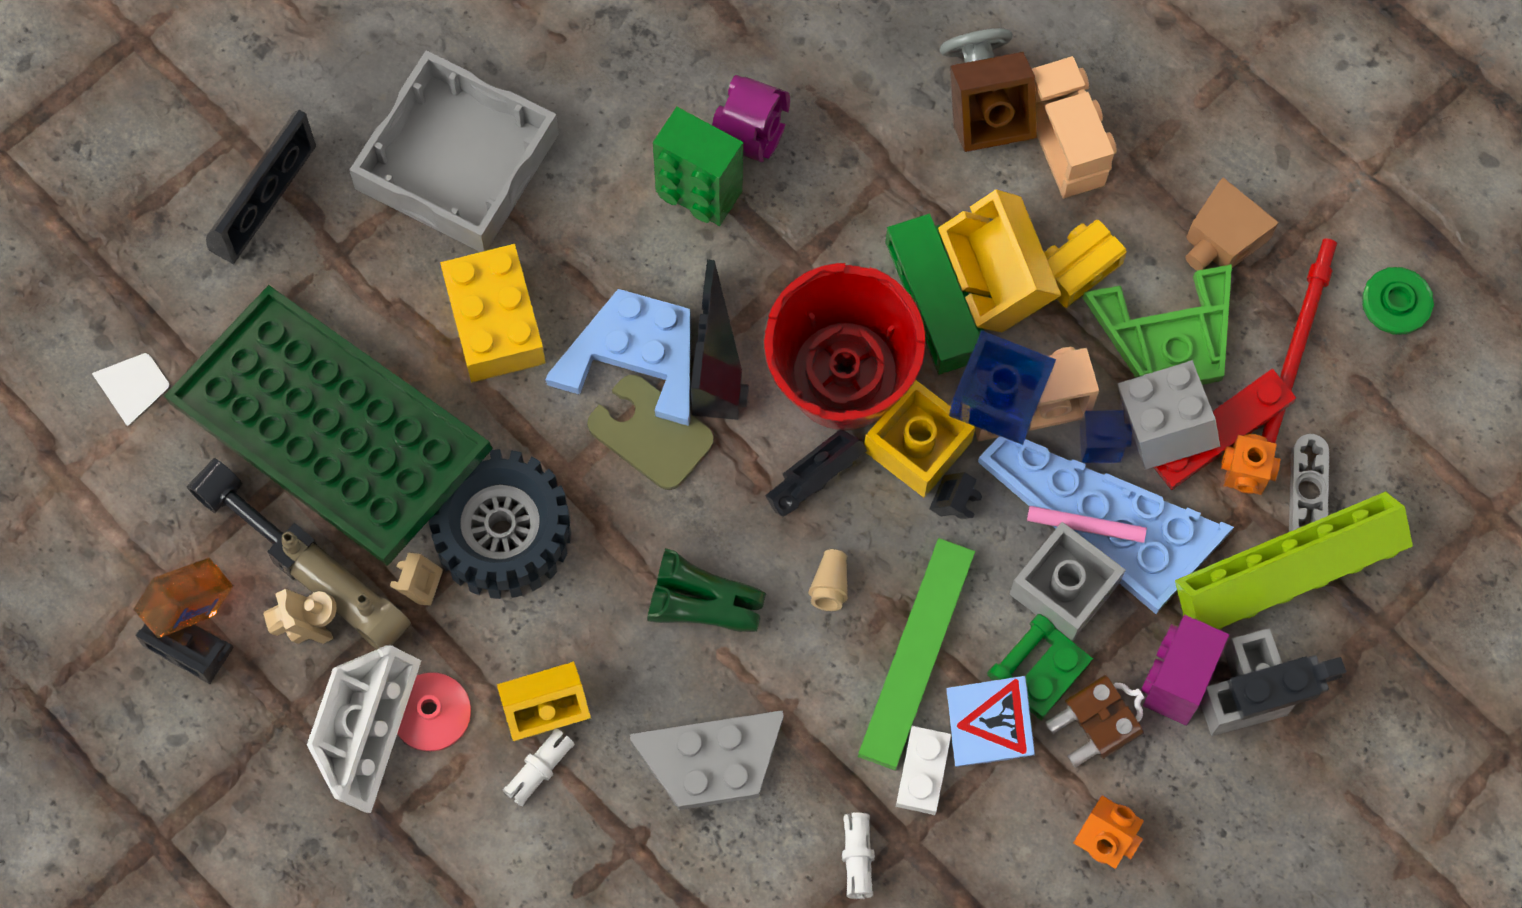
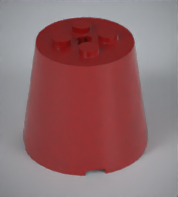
M835 263L817 267L804 273L782 291L768 316L764 350L773 380L783 394L808 418L827 428L853 430L868 426L879 420L911 388L919 374L924 358L925 331L920 312L914 300L896 280L872 267L869 269L846 265V263ZM841 363L845 367L852 365V372L850 374L845 372L838 373V365Z

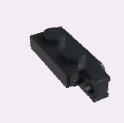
M840 429L782 474L785 478L784 481L765 496L775 513L784 517L799 507V503L806 500V497L822 490L827 482L839 472L851 467L867 449L862 440Z
M1317 655L1308 658L1305 656L1230 678L1228 684L1241 720H1245L1318 698L1321 693L1329 690L1327 682L1343 678L1342 675L1346 673V669L1341 657L1319 663Z

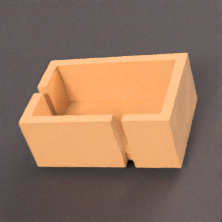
M1073 56L1032 68L1035 75L1037 137L1063 199L1105 186L1117 149L1112 134L1110 132L1106 133L1101 123L1103 115L1098 101H1092L1089 92L1085 91L1089 89V81L1083 68L1078 69Z

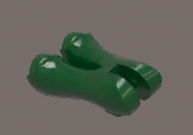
M665 548L647 621L656 623H699L737 632H756L760 616L751 610L763 608L766 593L753 586L722 578L702 570L688 562L676 551ZM681 594H685V595H689V596H694V597H699V598H703V599H707V600H701V599H696V598H692V597H687V596H684V595H681Z

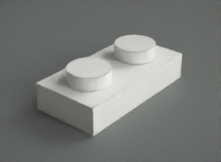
M915 726L911 727L896 807L932 815L936 814L951 734Z

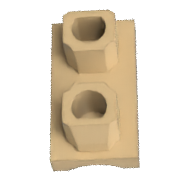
M283 589L275 593L278 605L264 611V618L270 634L278 636L286 632L290 640L297 644L307 639L324 644L333 639L332 633L325 626L335 617L337 607L334 598L328 593L317 591L305 597L288 589Z

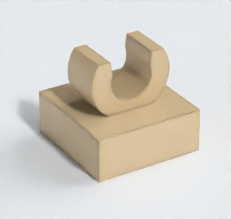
M408 553L406 561H400L397 564V568L402 570L399 581H391L390 586L419 605L431 606L443 569L421 554Z

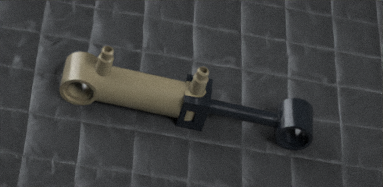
M213 458L187 485V489L210 511L216 513L221 507L228 506L270 541L273 546L267 552L273 564L292 580H298L312 593L321 591L330 594L336 602V613L352 625L376 650L386 645L392 646L411 625L409 619L388 600L380 598L317 546L315 539L297 524L293 523L283 533L236 494L243 483L226 465L216 458Z

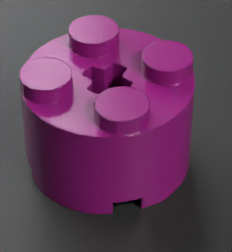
M735 75L729 85V97L725 106L720 105L717 108L712 126L742 141L743 156L762 163L764 162L763 157L769 159L782 137L786 124L780 122L782 111L789 113L790 94L785 90L757 80Z

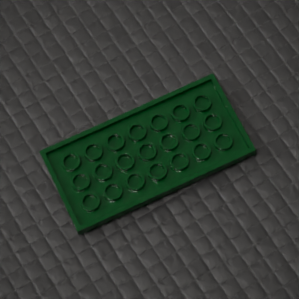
M270 285L257 296L164 395L172 406L386 566L397 557L493 449L490 441Z

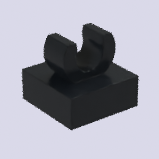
M966 472L944 475L929 509L941 517L955 515L960 519L973 518L975 514L966 508V503L968 500L973 502L980 501L982 498L981 493L973 489L976 479Z

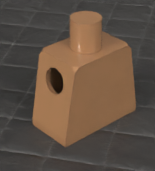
M1222 178L1190 226L1186 238L1195 247L1186 255V261L1197 271L1204 270L1212 261L1219 267L1232 264L1233 268L1272 238L1279 222L1225 178Z

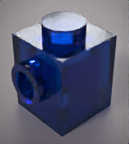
M1124 410L1084 412L1079 427L1082 463H1120L1126 447H1131L1132 427L1131 424H1125Z

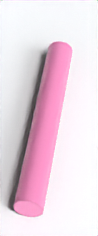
M1029 506L1027 521L1056 527L1063 522L1073 530L1144 543L1147 527Z

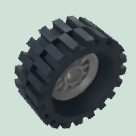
M496 449L491 450V459L482 461L431 517L429 527L440 562L445 571L450 570L452 579L460 586L466 582L469 591L480 596L483 588L488 589L490 598L501 599V590H510L512 598L522 596L520 587L529 584L533 592L542 587L541 576L545 574L551 579L557 573V560L563 563L568 554L566 543L571 541V522L564 490L561 485L557 486L556 476L550 469L543 472L541 462L534 457L530 458L528 464L524 463L522 452L511 450L510 459H503L501 450ZM505 502L504 507H499L498 503ZM493 504L494 509L490 511L487 507ZM499 521H507L511 524V528L502 534L491 530L493 525ZM518 537L524 538V542H522ZM492 543L490 551L486 548ZM513 544L516 548L510 551L509 545ZM499 547H504L505 552H498Z

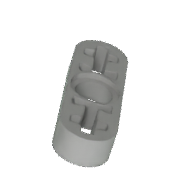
M1315 434L1301 436L1291 451L1289 532L1300 528L1299 525H1302L1306 519L1307 510L1314 509L1311 513V523L1328 516L1329 447L1322 437ZM1306 446H1311L1313 453L1319 455H1316L1312 463V470L1305 471L1308 466V456L1301 452H1304ZM1304 481L1315 483L1320 491L1319 497L1315 499L1303 497L1299 492V484Z

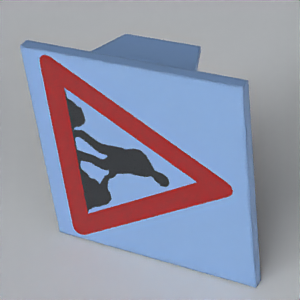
M1025 676L947 688L956 767L1035 755Z

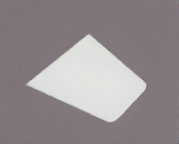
M147 353L92 373L127 426L169 388L167 379Z

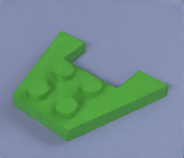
M1232 264L1199 270L1194 273L1193 280L1199 297L1200 307L1130 320L1121 286L1084 292V301L1136 378L1193 360L1202 385L1223 380L1225 374Z

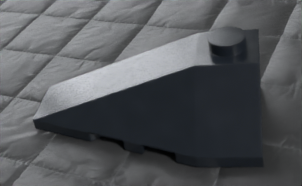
M707 259L702 296L703 314H700L699 333L698 341H696L691 385L692 416L738 420L739 407H747L749 384H742V368L715 260Z

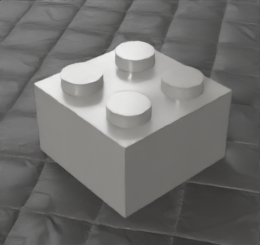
M1193 360L1118 383L1123 411L1145 470L1220 447L1216 419Z
M1061 522L1014 579L1010 595L1034 614H1041L1046 617L1057 630L1073 642L1120 584L1125 569L1065 523Z

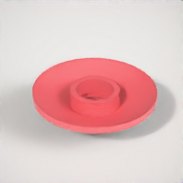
M441 673L417 675L397 733L399 738L414 749L429 752L439 751L456 743L467 730L471 718L470 700L464 688L455 679ZM428 702L435 703L437 705L436 711L432 714L423 713L422 708L424 704Z

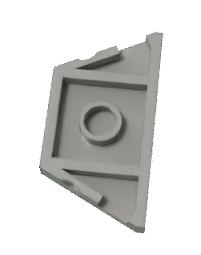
M783 710L630 734V741L634 749L639 752L657 781L665 788L678 810L759 798L776 739L782 726Z

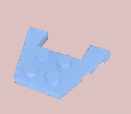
M617 289L547 374V385L580 395L593 360L664 379L666 381L654 410L656 417L689 426L691 416L690 309Z

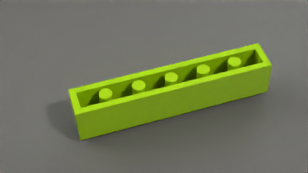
M1385 491L1176 579L1175 584L1183 616L1185 614L1221 630L1223 627L1241 619L1254 617L1258 612L1276 604L1289 602L1295 596L1309 590L1322 588L1329 582L1342 576L1357 573L1364 567L1382 559L1395 557L1399 552L1413 547L1405 506Z

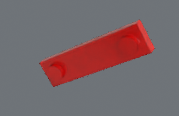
M1272 368L1213 410L1220 447L1153 468L1172 491L1222 455L1226 446L1233 447L1238 435L1245 436L1251 434L1296 401V396Z

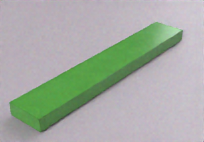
M938 538L859 750V758L896 771L975 551Z

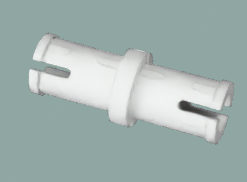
M557 728L552 731L553 733L534 755L529 754L524 759L526 765L507 787L503 789L509 798L515 795L514 802L520 806L525 804V801L544 779L548 781L553 776L552 769L570 748H573L575 745L568 736L563 739V732Z
M852 813V818L850 814L844 815L846 841L845 850L842 851V861L846 862L847 897L851 899H865L864 894H866L867 898L873 896L871 862L874 861L875 857L874 850L870 849V815L866 813Z

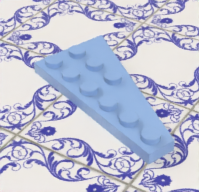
M1005 430L983 452L978 460L980 465L1028 506L1147 527L1144 543L1083 531H1074L1125 569L1120 584L1155 614L1177 592L1175 580L1195 572L1234 528L1223 522L1219 524L1200 516L1201 513L1188 507L1185 510L1166 502L1162 496L1107 473L1103 475L1085 467L1086 464L1074 459L1069 461L1050 453L1048 448Z

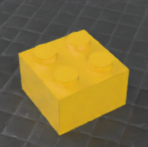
M915 380L908 392L865 435L864 445L867 449L865 453L925 498L972 443L976 425Z

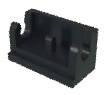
M158 605L142 629H139L135 635L136 638L146 649L210 684L234 647L232 644L219 639L188 620L179 622L177 627L173 628L180 616L173 613L170 609Z

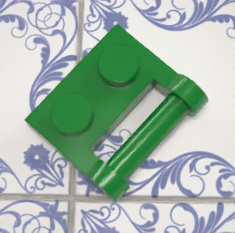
M1037 614L1030 622L1031 628L1000 664L995 663L989 669L987 675L992 681L1013 678L1012 673L1042 638L1052 646L1025 676L1030 712L1042 721L1091 664L1093 658L1057 630L1046 617Z

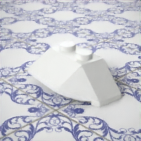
M386 645L333 668L307 743L334 798L366 813H371L421 663V660L391 645Z

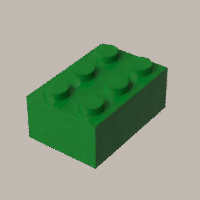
M676 106L653 141L655 191L665 202L671 205H677L678 203L689 209L691 214L704 223L711 221L720 226L743 192V142Z

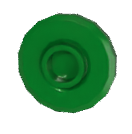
M1388 267L1376 272L1367 281L1362 294L1363 310L1369 321L1378 329L1393 335L1409 334L1419 330L1429 320L1434 307L1433 292L1427 281L1416 272L1403 267Z

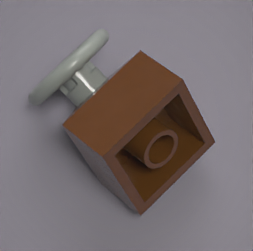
M994 28L975 31L949 39L940 46V53L943 56H964L965 63L950 66L953 123L964 152L1037 138L1035 75L1024 52L994 57L992 51L1008 44L1012 40L1013 34L1008 29Z

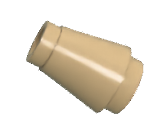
M835 549L824 552L809 589V595L812 597L811 604L818 609L837 611L842 608L843 603L848 599L847 555L844 552Z

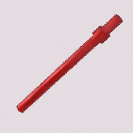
M1332 239L1322 240L1316 263L1310 266L1306 279L1309 285L1280 374V378L1291 391L1323 289L1329 285L1333 273L1330 266L1337 242ZM1286 409L1265 423L1261 436L1265 437L1267 442L1276 443Z

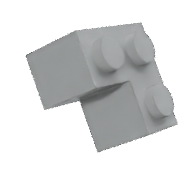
M1270 628L1232 638L1224 650L1233 678L1282 663ZM1228 681L1207 686L1200 702L1211 736L1287 716L1295 706L1292 705L1241 720Z

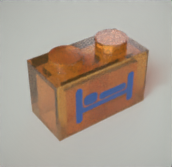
M208 557L154 577L133 610L156 637L160 638L214 617L234 585Z

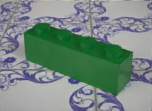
M926 214L887 227L885 243L902 286L910 294L920 312L925 331V343L937 373L940 375L980 362L984 346H987V338L984 329L978 328L974 323L965 298L969 293L961 291L950 258L948 259L944 249L945 245L938 230L940 225L935 226L931 215Z

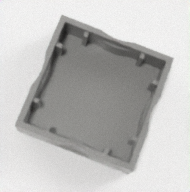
M426 50L399 91L393 109L386 119L376 127L349 169L354 188L479 252L487 251L559 135L557 115L515 93L490 86L477 78L472 72Z

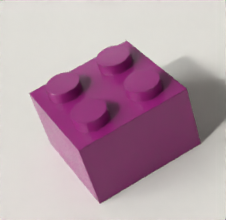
M1185 614L1178 626L1171 623L1156 654L1157 657L1163 660L1155 659L1141 688V692L1147 694L1142 706L1187 726L1199 707L1229 634Z

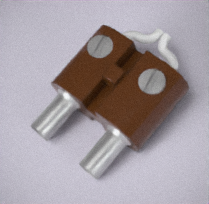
M1104 675L1066 699L1067 709L1045 723L1052 734L1074 720L1083 728L1090 742L1068 755L1069 760L1076 768L1096 754L1105 759L1144 734L1139 724L1143 716L1140 702L1144 699V696L1139 689L1131 690L1123 683L1113 684ZM1117 689H1122L1130 696H1137L1134 701L1137 711L1136 717L1129 707L1125 705Z

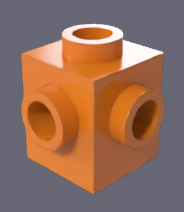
M1256 434L1238 435L1233 447L1226 446L1223 454L1221 469L1227 470L1223 486L1234 488L1243 493L1262 495L1269 480L1276 481L1281 459L1274 457L1277 444L1267 442L1265 437Z
M1102 795L1073 843L1087 851L1096 861L1106 863L1116 869L1122 857L1125 856L1131 860L1141 844L1143 838L1136 834L1144 820L1137 817L1130 808L1116 804Z

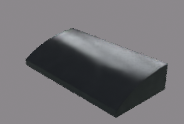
M299 109L290 116L206 236L208 251L235 264L316 148L305 112Z

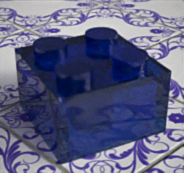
M981 331L952 399L949 416L1023 445L1051 379L1056 359Z

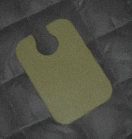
M627 375L614 386L612 393L620 399L630 401L635 406V414L628 421L619 422L614 420L610 416L609 411L599 404L588 418L589 432L594 438L657 486L665 490L676 489L711 450L714 440L712 431L692 415L690 416L689 426L656 417L654 410L661 392L642 377Z

